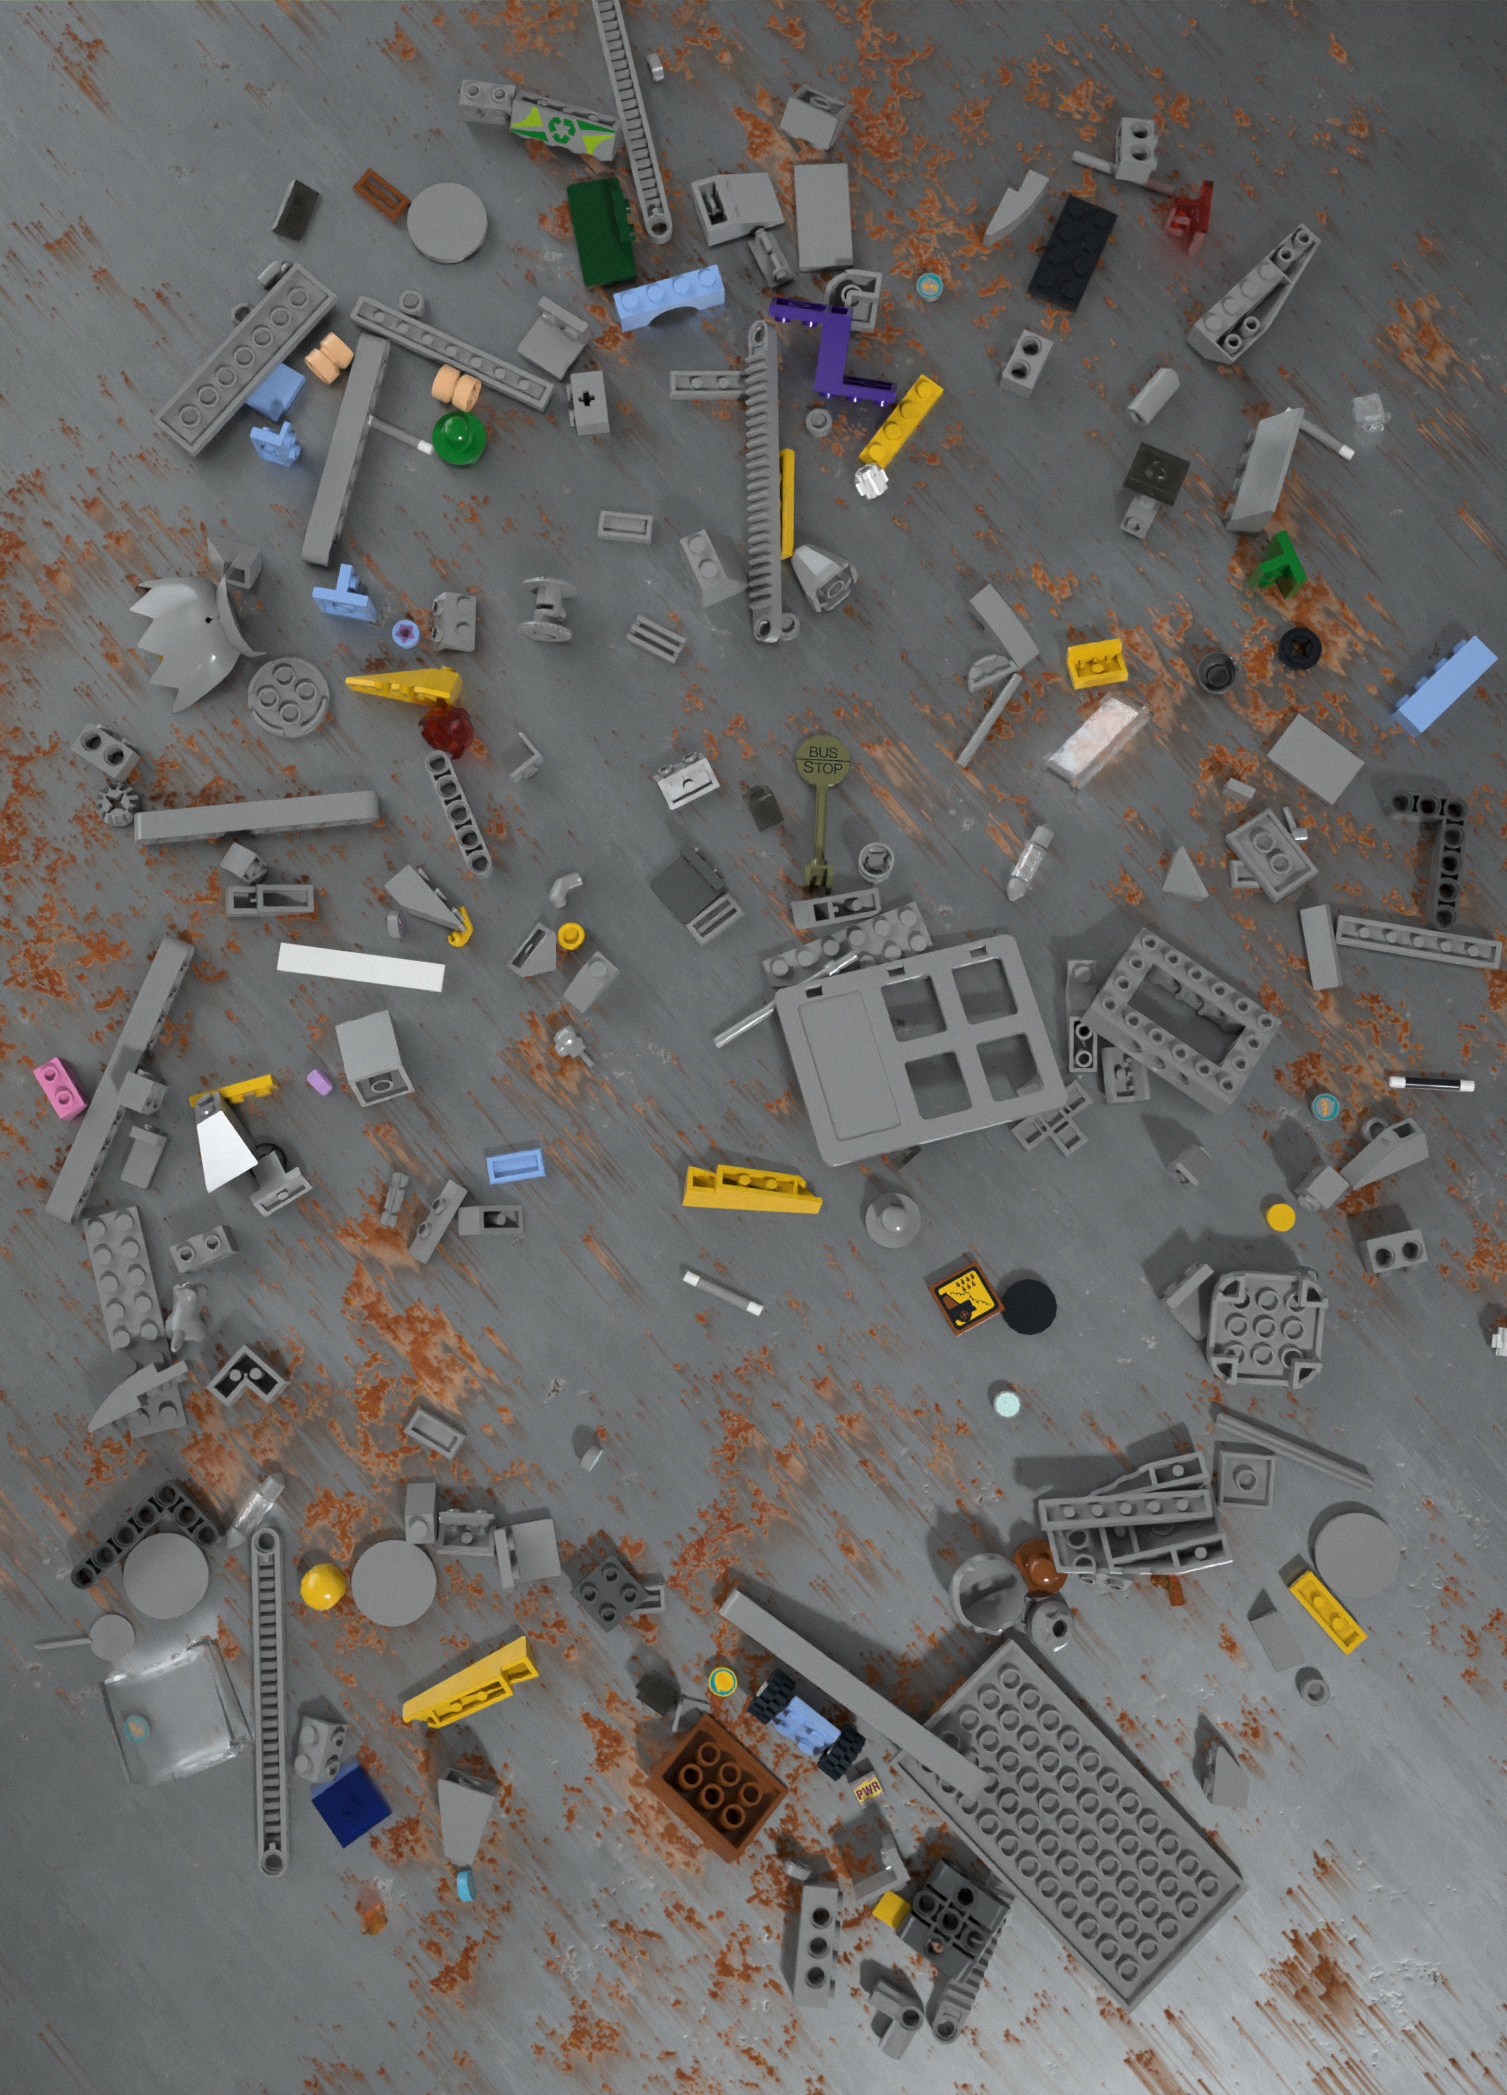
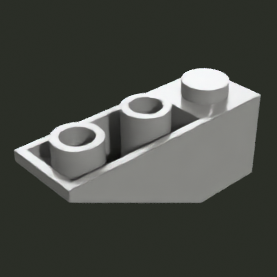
M408 864L384 885L407 913L463 933L467 931L461 923L465 918L455 907L450 910L444 904L448 899L437 887L432 890L427 885L431 880L420 868L415 871Z
M1411 1117L1385 1128L1340 1171V1175L1355 1190L1429 1158L1425 1132Z

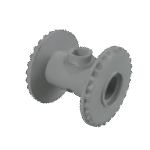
M532 577L526 579L523 587L537 595L534 621L519 624V633L535 640L547 642L570 640L572 631L559 625L566 617V609L562 605V598L576 596L578 592L577 587L565 580L551 577Z

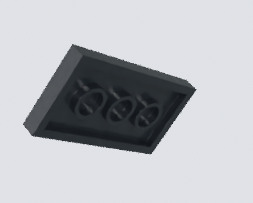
M1069 195L1026 293L1076 313L1118 215Z

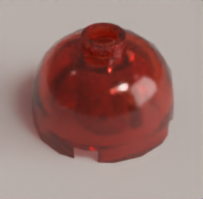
M447 704L433 707L418 723V726L422 725L424 728L421 735L434 750L446 751L452 754L450 759H460L474 739V728L467 711L460 707L457 708Z

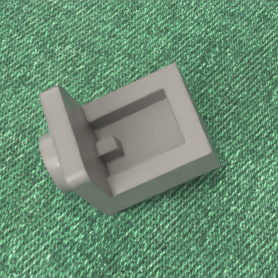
M1138 490L1120 528L1143 539L1162 501L1156 499L1151 494Z

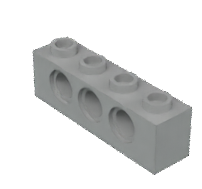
M803 1880L792 1995L793 2005L828 2008L829 1998L834 1999L835 1980H830L831 1969H837L838 1951L833 1950L834 1939H839L840 1921H836V1910H842L843 1891H838L837 1881ZM817 1908H825L829 1912L824 1919L815 1918L813 1913ZM817 1937L823 1938L826 1941V1944L819 1949L812 1947L810 1944ZM818 1967L823 1970V1974L819 1978H812L808 1975L809 1970Z

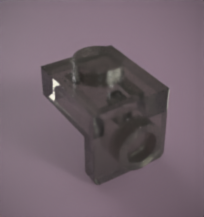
M767 785L754 786L747 791V794L742 796L760 832L784 821L775 796Z

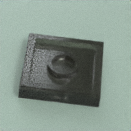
M1141 442L1123 486L1173 507L1191 462Z

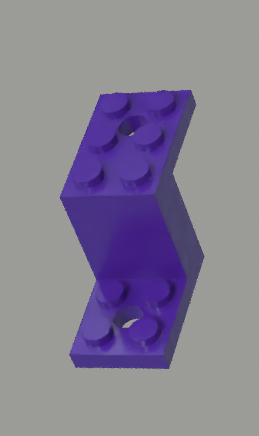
M773 297L768 315L774 316V321L790 323L791 319L802 320L801 325L817 327L818 323L823 324L813 391L819 392V396L825 398H835V394L846 396V400L852 402H862V399L873 400L872 404L878 406H888L889 403H895L897 383L844 375L854 312L853 308Z

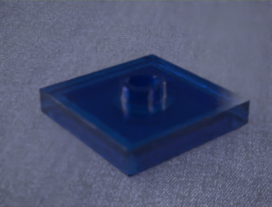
M361 1765L354 1768L311 1800L343 1849L392 1813Z

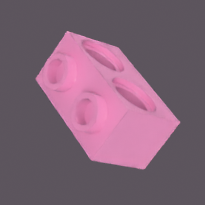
M55 1057L33 1070L60 1119L71 1121L88 1111L91 1100L66 1059Z

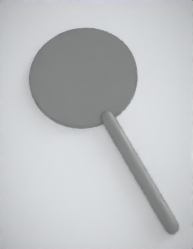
M110 1614L101 1617L94 1623L90 1630L89 1638L36 1645L35 1649L45 1650L90 1644L91 1649L99 1658L115 1661L125 1657L132 1650L135 1643V1631L128 1619L121 1615Z

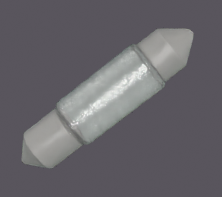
M1050 823L1037 826L1031 840L1027 842L1006 887L1009 901H1014L1024 896L1027 888L1030 887L1047 853V848L1054 837Z
M283 1473L270 1474L232 1521V1525L225 1533V1546L227 1549L242 1545L273 1506L275 1499L285 1487Z

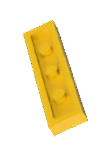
M921 374L858 456V461L864 466L876 463L878 467L881 466L882 469H885L943 394L944 389Z
M788 448L779 451L781 560L793 557L794 451Z

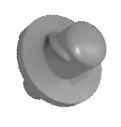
M890 1192L880 1195L871 1202L866 1211L865 1225L869 1236L877 1244L886 1248H900L912 1242L917 1236L921 1226V1215L917 1205L911 1198L901 1193Z

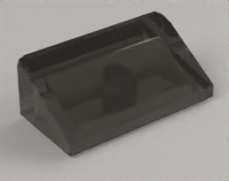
M297 179L292 181L288 186L271 231L299 242L320 193Z

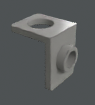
M522 732L518 734L519 738L533 756L510 774V778L514 783L523 777L527 779L538 770L537 766L543 762L541 754Z
M679 1696L678 1704H672L668 1721L673 1722L672 1732H676L677 1726L689 1730L694 1724L689 1723L685 1717V1713L689 1708L697 1707L701 1710L702 1715L705 1712L709 1715L710 1704Z

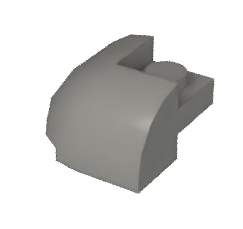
M846 269L844 273L835 276L828 282L823 304L853 308L851 330L874 333L883 273Z

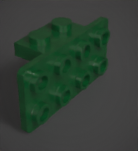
M611 177L569 185L567 187V195L584 285L591 288L634 280L637 273L631 241H636L634 224L628 225L627 216L631 215L629 198H623L619 179Z

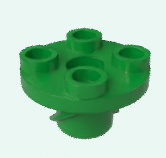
M454 411L445 414L437 421L432 432V443L438 457L453 465H466L477 462L486 446L487 438L483 424L476 416L468 412Z

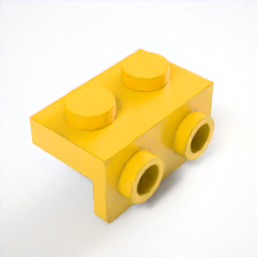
M1120 638L1068 647L1066 666L1074 690L1128 680V671L1121 653L1122 641Z

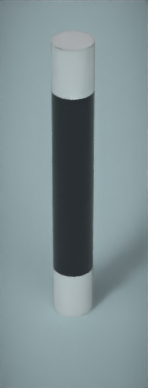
M1389 1077V1087L1473 1092L1475 1087L1474 1081Z

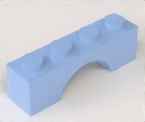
M716 264L613 294L615 310L623 333L647 326L656 316L674 308L695 307L698 310L725 303V289Z

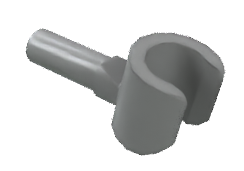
M1289 807L1283 808L1290 835L1297 844L1304 843L1307 839V829L1305 827L1297 828Z

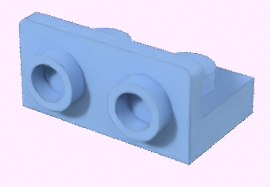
M284 421L279 435L276 431L267 427H263V429L252 428L249 437L260 459L288 468L291 467L293 460L298 459L301 446L290 422Z

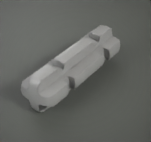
M400 1172L393 1174L391 1181L393 1186L389 1188L384 1205L386 1210L385 1213L382 1212L380 1223L390 1227L396 1225L398 1218L396 1213L400 1211L405 1194L403 1189L404 1186L407 1187L409 1180L407 1174Z

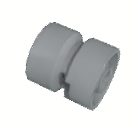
M879 842L866 845L860 852L857 862V872L861 879L870 884H880L887 880L895 862L892 850L887 845Z

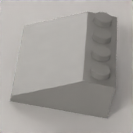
M1296 408L1262 419L1255 429H1250L1246 444L1250 445L1248 454H1243L1239 464V469L1243 470L1241 478H1236L1231 494L1235 495L1233 504H1228L1224 519L1228 520L1225 530L1257 538L1275 513L1305 409Z

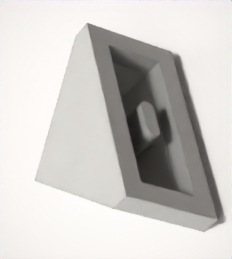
M1183 846L1173 854L1162 890L1200 902L1209 894Z
M538 922L505 966L521 977L556 970V933Z

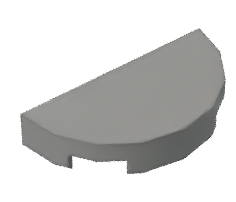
M997 654L983 656L973 664L969 671L967 680L969 694L1013 673H1017L1020 669L1013 660H1009L1004 656H998Z

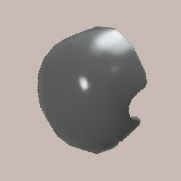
M1214 651L1201 658L1196 675L1201 687L1205 691L1218 695L1225 694L1235 687L1239 677V669L1235 659L1230 654L1223 651Z

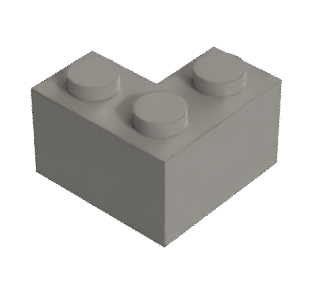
M249 1343L244 1344L206 1388L226 1406L234 1405L248 1388L254 1391L266 1403H271L279 1397L293 1380L254 1345Z

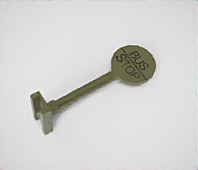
M828 735L813 736L804 741L798 749L796 757L797 771L803 780L816 786L814 858L811 860V865H805L803 893L809 894V886H824L825 894L831 895L834 866H828L825 860L828 787L834 786L844 779L851 762L849 751L844 743Z

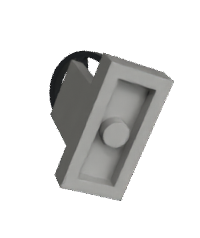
M262 1143L256 1146V1150L262 1146H272V1149L268 1154H263L258 1158L257 1165L248 1169L261 1187L260 1190L249 1197L252 1204L264 1217L313 1189L310 1180L299 1167L286 1173V1154L282 1148L273 1143ZM277 1149L280 1151V1153H281L282 1156H283V1161H284V1164H283V1165H282V1163H281V1161H280V1159H279V1157H278V1155H277V1153H276V1150H277Z

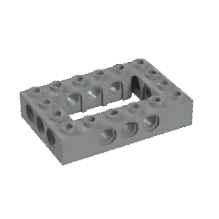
M1145 927L1131 941L1080 1019V1022L1217 1116H1220L1232 1105L1282 1023L1280 1019ZM1145 975L1155 985L1158 983L1175 995L1174 998L1177 1000L1182 999L1198 1010L1197 1013L1202 1016L1204 1014L1220 1025V1029L1224 1032L1234 1034L1238 1030L1241 1031L1238 1038L1227 1048L1228 1054L1218 1066L1127 1004Z

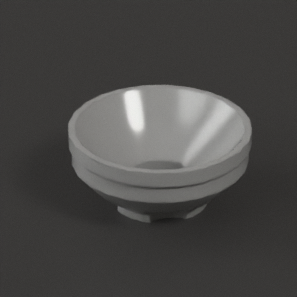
M1045 1598L1037 1602L1031 1608L1026 1620V1633L1029 1641L1038 1649L1049 1652L1060 1650L1066 1646L1074 1631L1075 1621L1071 1609L1060 1600ZM1062 1620L1064 1624L1063 1632L1055 1636L1053 1625L1056 1621Z

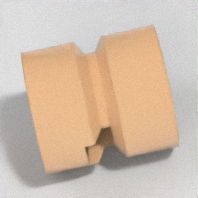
M331 332L319 343L320 349L314 348L304 359L310 370L327 385H330L340 375L339 369H346L355 357L349 347Z
M444 364L434 380L432 397L444 403H449L452 400L455 408L469 413L479 396L481 380L467 374L461 377L460 370Z

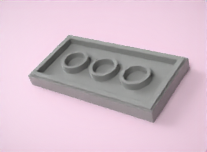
M847 163L794 165L800 272L853 269Z

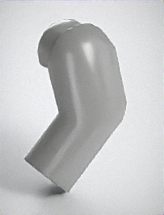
M273 261L256 280L266 289L274 280H280L293 264L287 261Z
M578 871L555 881L549 893V899L553 902L554 907H564L567 904L565 896L568 890L583 884Z

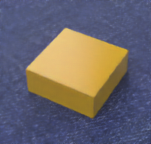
M889 1890L881 1894V1899L876 1902L871 1913L896 1930L911 1907V1902L898 1893Z

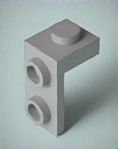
M144 1123L142 1128L133 1125L129 1136L136 1138L120 1177L122 1181L144 1189L148 1188L168 1138L158 1134L159 1128Z

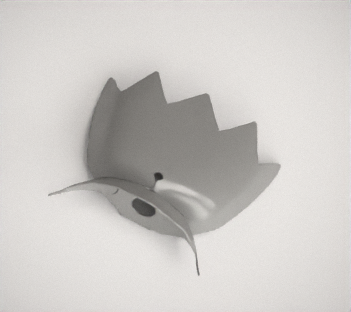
M238 554L235 561L228 568L218 587L207 579L194 577L165 578L138 584V587L150 588L151 590L136 602L129 611L152 618L153 621L137 644V647L163 656L159 667L148 683L157 686L179 688L172 713L179 712L193 704L222 681L232 671L240 653L246 657L266 654V652L253 651L245 642L234 608L227 596V582L240 554ZM206 618H211V622L207 623Z

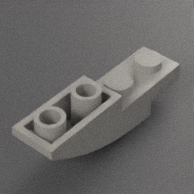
M1095 959L1067 960L1065 1012L1069 1072H1097V1033L1080 1022V1019L1096 996L1097 960Z
M183 1360L165 1370L160 1362H155L136 1372L117 1387L102 1403L87 1427L89 1432L99 1430L103 1434L116 1428L115 1422L124 1417L126 1421L142 1415L141 1409L149 1405L144 1395L146 1394L147 1398H150L164 1391L163 1385L171 1381L173 1385H176L188 1379L187 1373L195 1370L191 1360Z

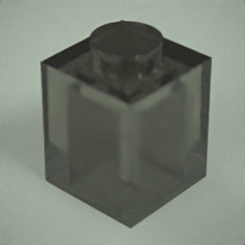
M652 1669L649 1675L644 1672L635 1686L638 1689L636 1698L663 1717L666 1716L681 1693L679 1686L654 1669Z

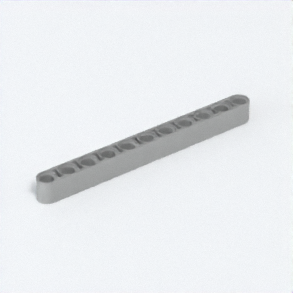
M166 935L162 940L46 1204L45 1214L71 1225L78 1219L127 1108L115 1103L117 1095L128 1071L137 1074L139 1069H144L192 959L194 945L170 935Z
M734 1588L718 1611L722 1616L974 1802L977 1801L992 1778L989 1774Z

